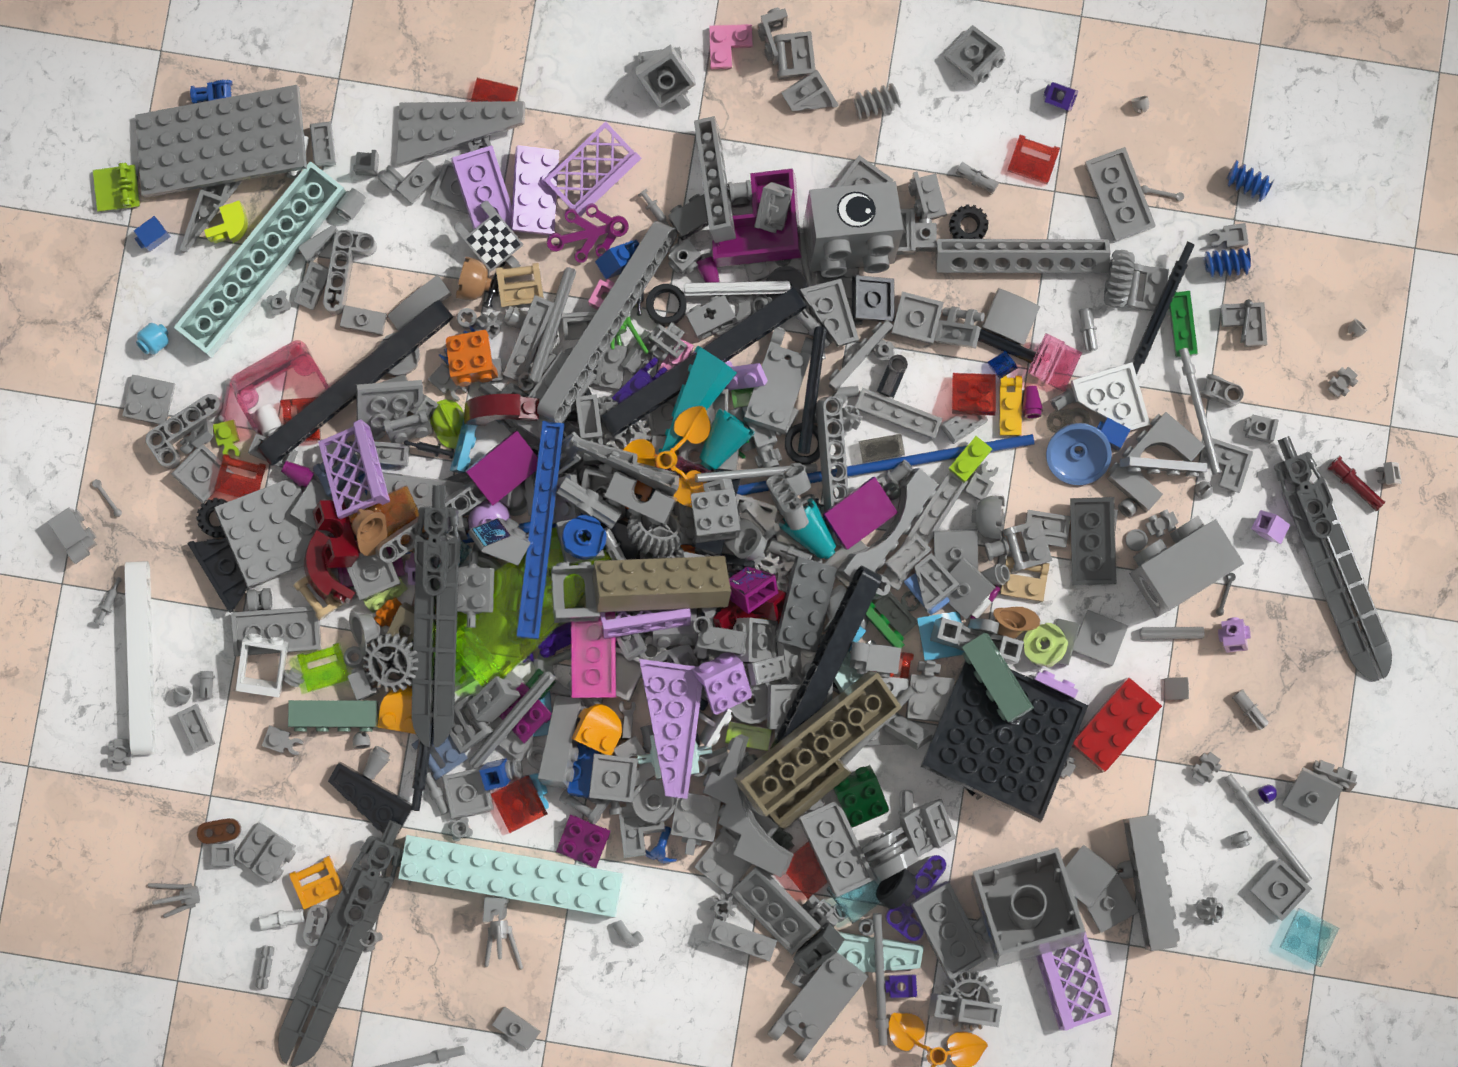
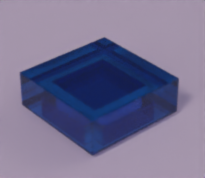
M1006 351L988 361L989 367L999 379L1018 369L1016 363Z

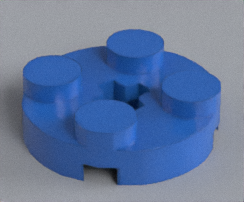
M588 515L577 516L564 527L562 532L563 548L575 558L583 560L594 559L606 544L605 529L603 530V527L600 525L601 523L596 518ZM587 533L590 541L582 542L578 535Z

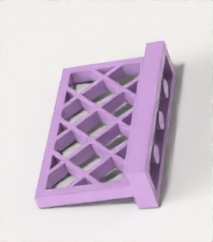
M605 121L544 179V182L569 208L575 209L577 214L582 216L586 212L585 208L588 204L597 202L642 158ZM604 128L611 134V143H599V133ZM596 145V158L583 157L584 147ZM599 146H611V158H599ZM614 146H622L628 154L623 159L614 158ZM581 151V157H575ZM571 160H581L580 172H568V163ZM583 160L596 161L595 173H583ZM598 161H611V170L608 173H598ZM614 161H620L613 167ZM563 167H565V172H559ZM556 174L565 175V187H556L550 180ZM568 175H580V188L568 187ZM583 175L595 176V186L583 188ZM598 176H604V177L598 182ZM568 190H580V200L575 205L567 199Z
M361 419L353 422V427L318 442L335 509L340 519L358 512L360 508L365 509L377 503L384 505L390 502L371 428ZM355 434L356 439L353 445L345 444L348 436ZM332 443L338 444L332 455L327 452V445ZM342 447L350 449L345 460L338 458ZM355 452L359 453L361 457L357 465L350 463ZM336 460L342 462L338 473L332 472V466ZM348 465L355 468L349 479L342 476ZM359 471L365 472L366 475L362 484L355 482ZM340 479L347 481L343 492L337 491ZM352 484L360 487L354 498L347 495ZM366 489L370 491L371 499L362 502L360 498ZM345 498L352 500L350 507L342 510L341 505Z
M689 608L664 609L656 613L650 610H641L636 616H630L626 611H616L619 615L615 619L606 620V612H600L604 638L689 626L691 624Z
M1086 932L1080 952L1071 947H1066L1060 958L1054 956L1052 952L1036 956L1060 1031H1066L1112 1015ZM1068 950L1078 955L1073 966L1063 961ZM1081 957L1089 961L1090 966L1087 973L1076 968ZM1061 963L1071 968L1067 979L1059 976L1058 969ZM1074 971L1085 976L1080 987L1070 982ZM1088 978L1095 981L1097 986L1093 994L1083 989ZM1068 985L1078 990L1073 1001L1066 998L1065 995ZM1081 992L1091 997L1087 1008L1076 1003ZM1095 999L1102 1003L1104 1012L1096 1014L1090 1011ZM1076 1006L1085 1012L1081 1020L1074 1022L1071 1013Z

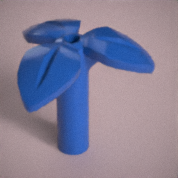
M665 826V832H661L657 846L651 852L646 850L645 856L651 860L656 859L660 863H673L677 861V858L670 859L666 857L665 847L671 833L670 827Z

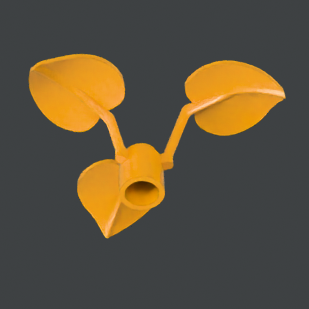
M691 407L677 417L674 431L677 435L682 436L683 439L671 450L663 451L658 456H654V446L645 439L634 440L623 449L624 451L637 454V462L655 467V460L660 468H671L672 471L680 474L682 477L679 478V486L673 496L677 498L680 504L692 507L691 494L705 492L703 484L707 482H695V474H700L697 470H692L685 475L683 471L676 468L677 455L675 451L687 439L693 444L701 443L707 439L711 426L705 407Z
M892 1013L889 1019L888 1030L893 1044L903 1051L911 1050L914 1044L926 1050L927 1061L931 1064V1067L944 1064L948 1055H951V1061L956 1067H973L988 1047L987 1042L975 1034L957 1032L952 1034L947 1040V1046L950 1051H945L941 1047L931 1049L929 1046L918 1041L925 1034V1025L918 1016L910 1013Z

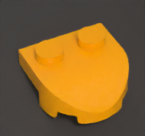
M407 685L405 690L399 688L397 692L391 689L386 693L380 705L378 728L416 734L412 723V686Z
M595 704L589 708H584L578 715L581 719L572 739L601 753L612 756L622 733L619 717L611 708L603 704Z

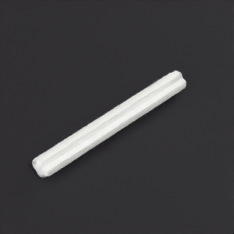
M790 281L684 284L685 296L784 294L791 289Z

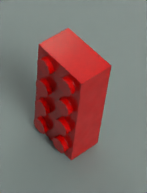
M1128 677L1077 734L1072 747L1101 772H1106L1160 710L1162 705Z

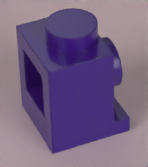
M1052 82L1051 85H1047L1043 96L1046 97L1044 102L1072 111L1079 90ZM1060 91L1064 93L1062 100L1057 98V94Z
M916 974L889 975V980H885V993H890V998L917 997ZM900 982L905 984V989L902 991L897 989V985Z

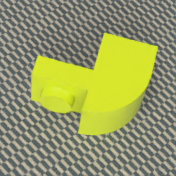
M240 200L219 207L224 223L204 230L206 238L210 242L219 243L225 241L226 237L229 236V239L235 243L245 235L248 228V219Z

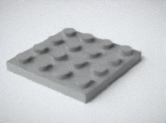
M290 478L214 507L247 588L304 566L305 552L316 530L290 515L303 494L300 486Z

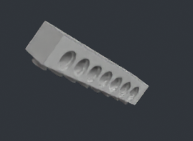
M937 239L936 271L937 273H1108L1111 252L1109 239Z

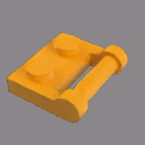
M330 855L323 858V861L299 872L293 871L289 873L304 910L339 895L343 888ZM322 870H328L329 875L302 886L300 880Z

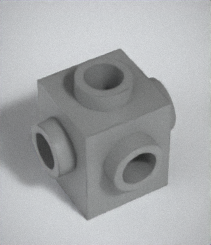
M687 238L683 243H676L669 250L668 259L670 262L668 264L676 273L678 271L682 275L686 272L691 273L697 268L698 264L696 262L702 259V254Z

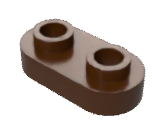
M233 818L202 823L198 827L197 837L204 844L224 842L238 838L242 828L241 824ZM229 825L234 827V832L231 834L227 831ZM207 829L212 830L213 834L211 837L206 836Z

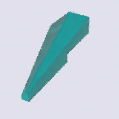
M698 345L695 349L697 353L693 365H689L688 371L690 374L686 385L682 384L671 415L673 421L670 429L665 431L667 438L663 449L659 448V453L671 450L683 439L682 436L677 435L674 431L677 417L685 410L695 406H703L707 411L737 374L726 363Z

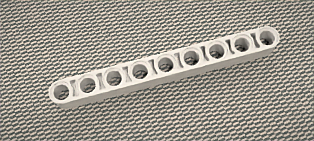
M148 561L126 562L125 599L130 751L132 755L154 754L156 744L150 565Z

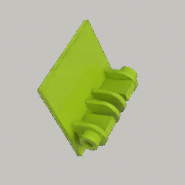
M119 163V167L93 170L97 212L140 206L135 165Z

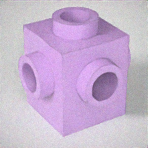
M1232 617L1228 618L1227 621H1221L1222 629H1218L1219 641L1223 642L1226 653L1248 650L1247 639H1251L1250 627L1245 625L1244 620Z

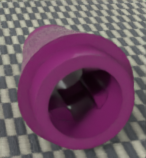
M712 256L696 262L698 264L696 269L705 283L720 282L718 269Z
M1026 386L1024 388L1022 413L1027 419L1039 418L1042 416L1043 407L1037 386Z
M289 461L285 462L281 470L284 475L298 486L306 488L314 475V472L310 471L311 468Z

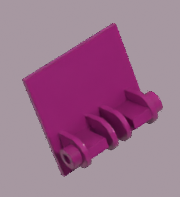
M523 682L516 689L520 697L499 716L502 720L505 719L529 691V688ZM538 699L514 726L512 731L525 744L544 722L547 723L551 719L552 713Z
M570 814L556 852L597 868L611 832L607 828H602Z

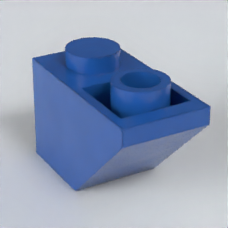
M637 239L608 249L595 261L605 279L622 273L639 246Z

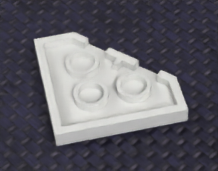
M1133 362L1070 381L1076 402L1104 418H1110L1131 430L1150 425Z

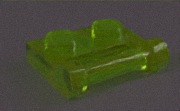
M339 642L326 649L306 655L304 653L297 655L308 692L349 681L347 677L349 672ZM332 655L337 657V661L309 669V662Z

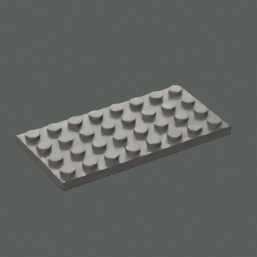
M298 85L135 115L141 194L144 198L307 169L300 87Z

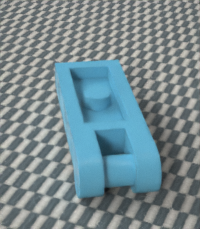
M463 420L450 471L462 473L468 469L470 465L469 454L475 445L476 437L474 435L476 427L479 425L464 424Z

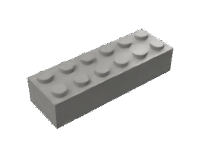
M1155 815L1123 819L1134 875L1133 880L1138 910L1140 911L1139 916L1145 950L1155 951L1178 947L1177 942L1180 941L1178 928H1174L1173 922L1176 919V912L1174 906L1171 907L1169 899L1172 898L1171 885H1167L1166 876L1169 875L1167 863H1163L1162 854H1165L1163 841H1159L1158 832H1161L1160 820L1156 819Z

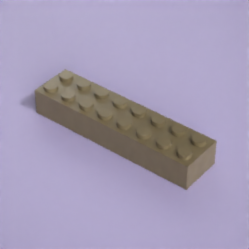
M868 671L737 775L734 781L757 813L767 817L898 712L902 706L878 672Z

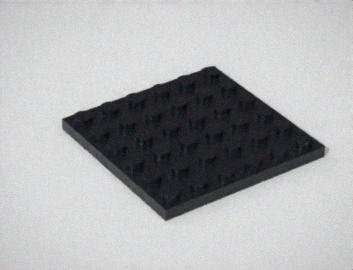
M965 660L920 767L1040 823L1043 821L1088 705L1010 669L1034 708L1013 722L1003 720L998 714L997 709L999 707L995 701L992 702L985 692L987 687L984 682L980 683L974 674L976 669L973 664L969 665Z

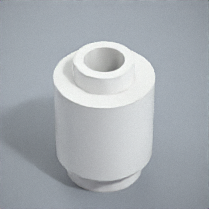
M271 405L262 406L255 411V419L263 436L270 437L282 427L277 412Z

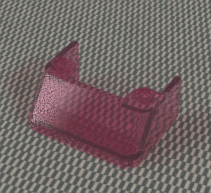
M295 340L236 373L231 379V388L237 402L257 434L261 435L262 432L250 411L259 401L256 388L291 368H294L295 372L301 376H309L316 372L325 389L327 390L331 387L310 349L303 341Z

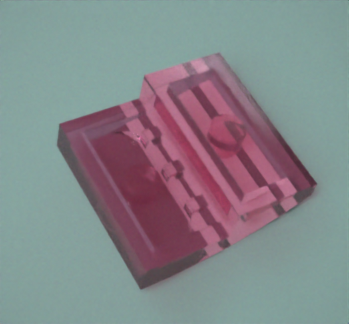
M1045 333L1028 373L1064 392L1082 352L1066 345L1064 341Z

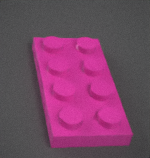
M606 612V620L615 619V612ZM599 617L598 621L571 622L572 698H616V637L604 638L601 617Z

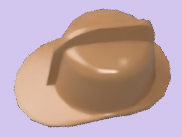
M360 508L358 509V515L352 522V530L357 537L359 551L363 555L372 556L376 554V546L387 538L386 518L382 512Z
M1025 607L996 608L993 611L995 621L999 623L996 635L1016 639L1023 631L1037 629L1040 626L1041 620L1034 611Z

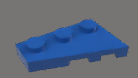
M578 742L577 761H574L572 768L574 769V778L572 782H569L567 792L572 796L590 799L589 790L593 755L602 753Z

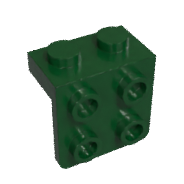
M870 765L858 768L833 788L851 827H856L889 811L878 779Z

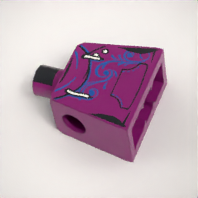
M746 567L737 574L728 573L731 588L729 599L748 614L778 594L776 578L773 574L751 567Z

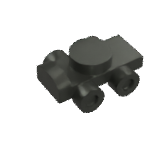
M779 827L771 838L781 847L790 851L795 846L791 842L793 837L790 833H786L784 828Z

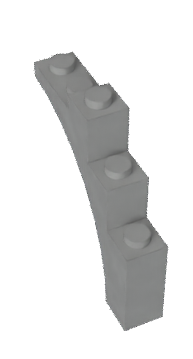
M740 734L730 740L727 748L730 750L728 756L723 758L719 766L721 772L716 770L711 772V774H707L703 782V786H705L703 793L726 803V805H722L718 816L720 820L718 824L741 834V836L738 835L733 847L736 849L733 855L781 877L786 874L794 854L781 847L766 834L755 819L746 796L734 781V778L743 770L744 753L749 737Z

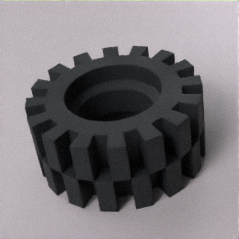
M967 204L965 207L960 206L958 210H955L949 222V231L953 235L952 238L982 239L985 237L989 221L987 220L986 213L982 212L983 209L976 208V205L969 206ZM970 217L976 221L977 228L974 232L967 233L962 230L960 224L964 218Z
M213 498L212 500H206L205 504L202 503L200 505L201 509L197 511L198 516H196V520L198 521L199 528L205 534L214 538L225 537L221 525L213 526L209 521V516L215 511L214 507L228 501Z

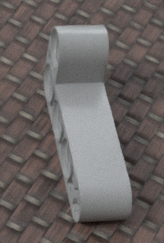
M340 230L334 237L323 299L324 307L332 315L341 314L344 305H346L354 254L371 256L377 250L375 239L368 233ZM350 237L348 245H340L342 238ZM365 240L372 242L368 249L361 248V244ZM339 258H346L347 262L344 266H337L336 263ZM341 278L343 279V284L338 288L333 287L334 280ZM333 293H336V300L339 303V305H335L334 308H332L330 303H334L335 295Z
M207 394L147 433L146 443L162 466L168 469L176 468L180 463V455L173 444L190 434L191 430L206 419L210 421L221 413L223 403L216 395ZM210 401L214 402V409L210 408ZM200 407H202V408L204 409V411L206 412L205 415H204V413L199 409ZM192 412H198V419L194 422H190V414ZM179 423V432L172 434L171 427ZM161 435L162 442L159 445H153L154 437ZM173 453V461L165 463V455Z
M797 465L769 477L766 481L775 505L792 530L802 529L809 523L798 495L808 491L811 488V484L804 466Z

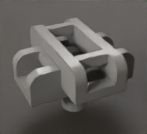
M672 322L667 329L657 324L648 336L655 343L650 352L662 362L668 354L678 359L687 347L680 340L685 332Z
M812 895L802 906L821 926L820 930L829 923L834 927L839 922L832 914L835 910L824 899L819 901Z

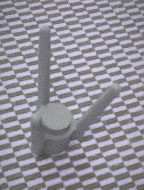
M148 883L147 885L151 888L184 889L180 891L178 896L152 901L153 905L181 900L182 904H185L163 915L164 918L188 908L196 907L195 904L200 903L198 887L192 886V883Z
M508 920L490 922L484 966H489L493 939L497 940L498 959H502L501 939L507 938L506 934H508L519 969L522 970L523 965L512 933V926H508Z

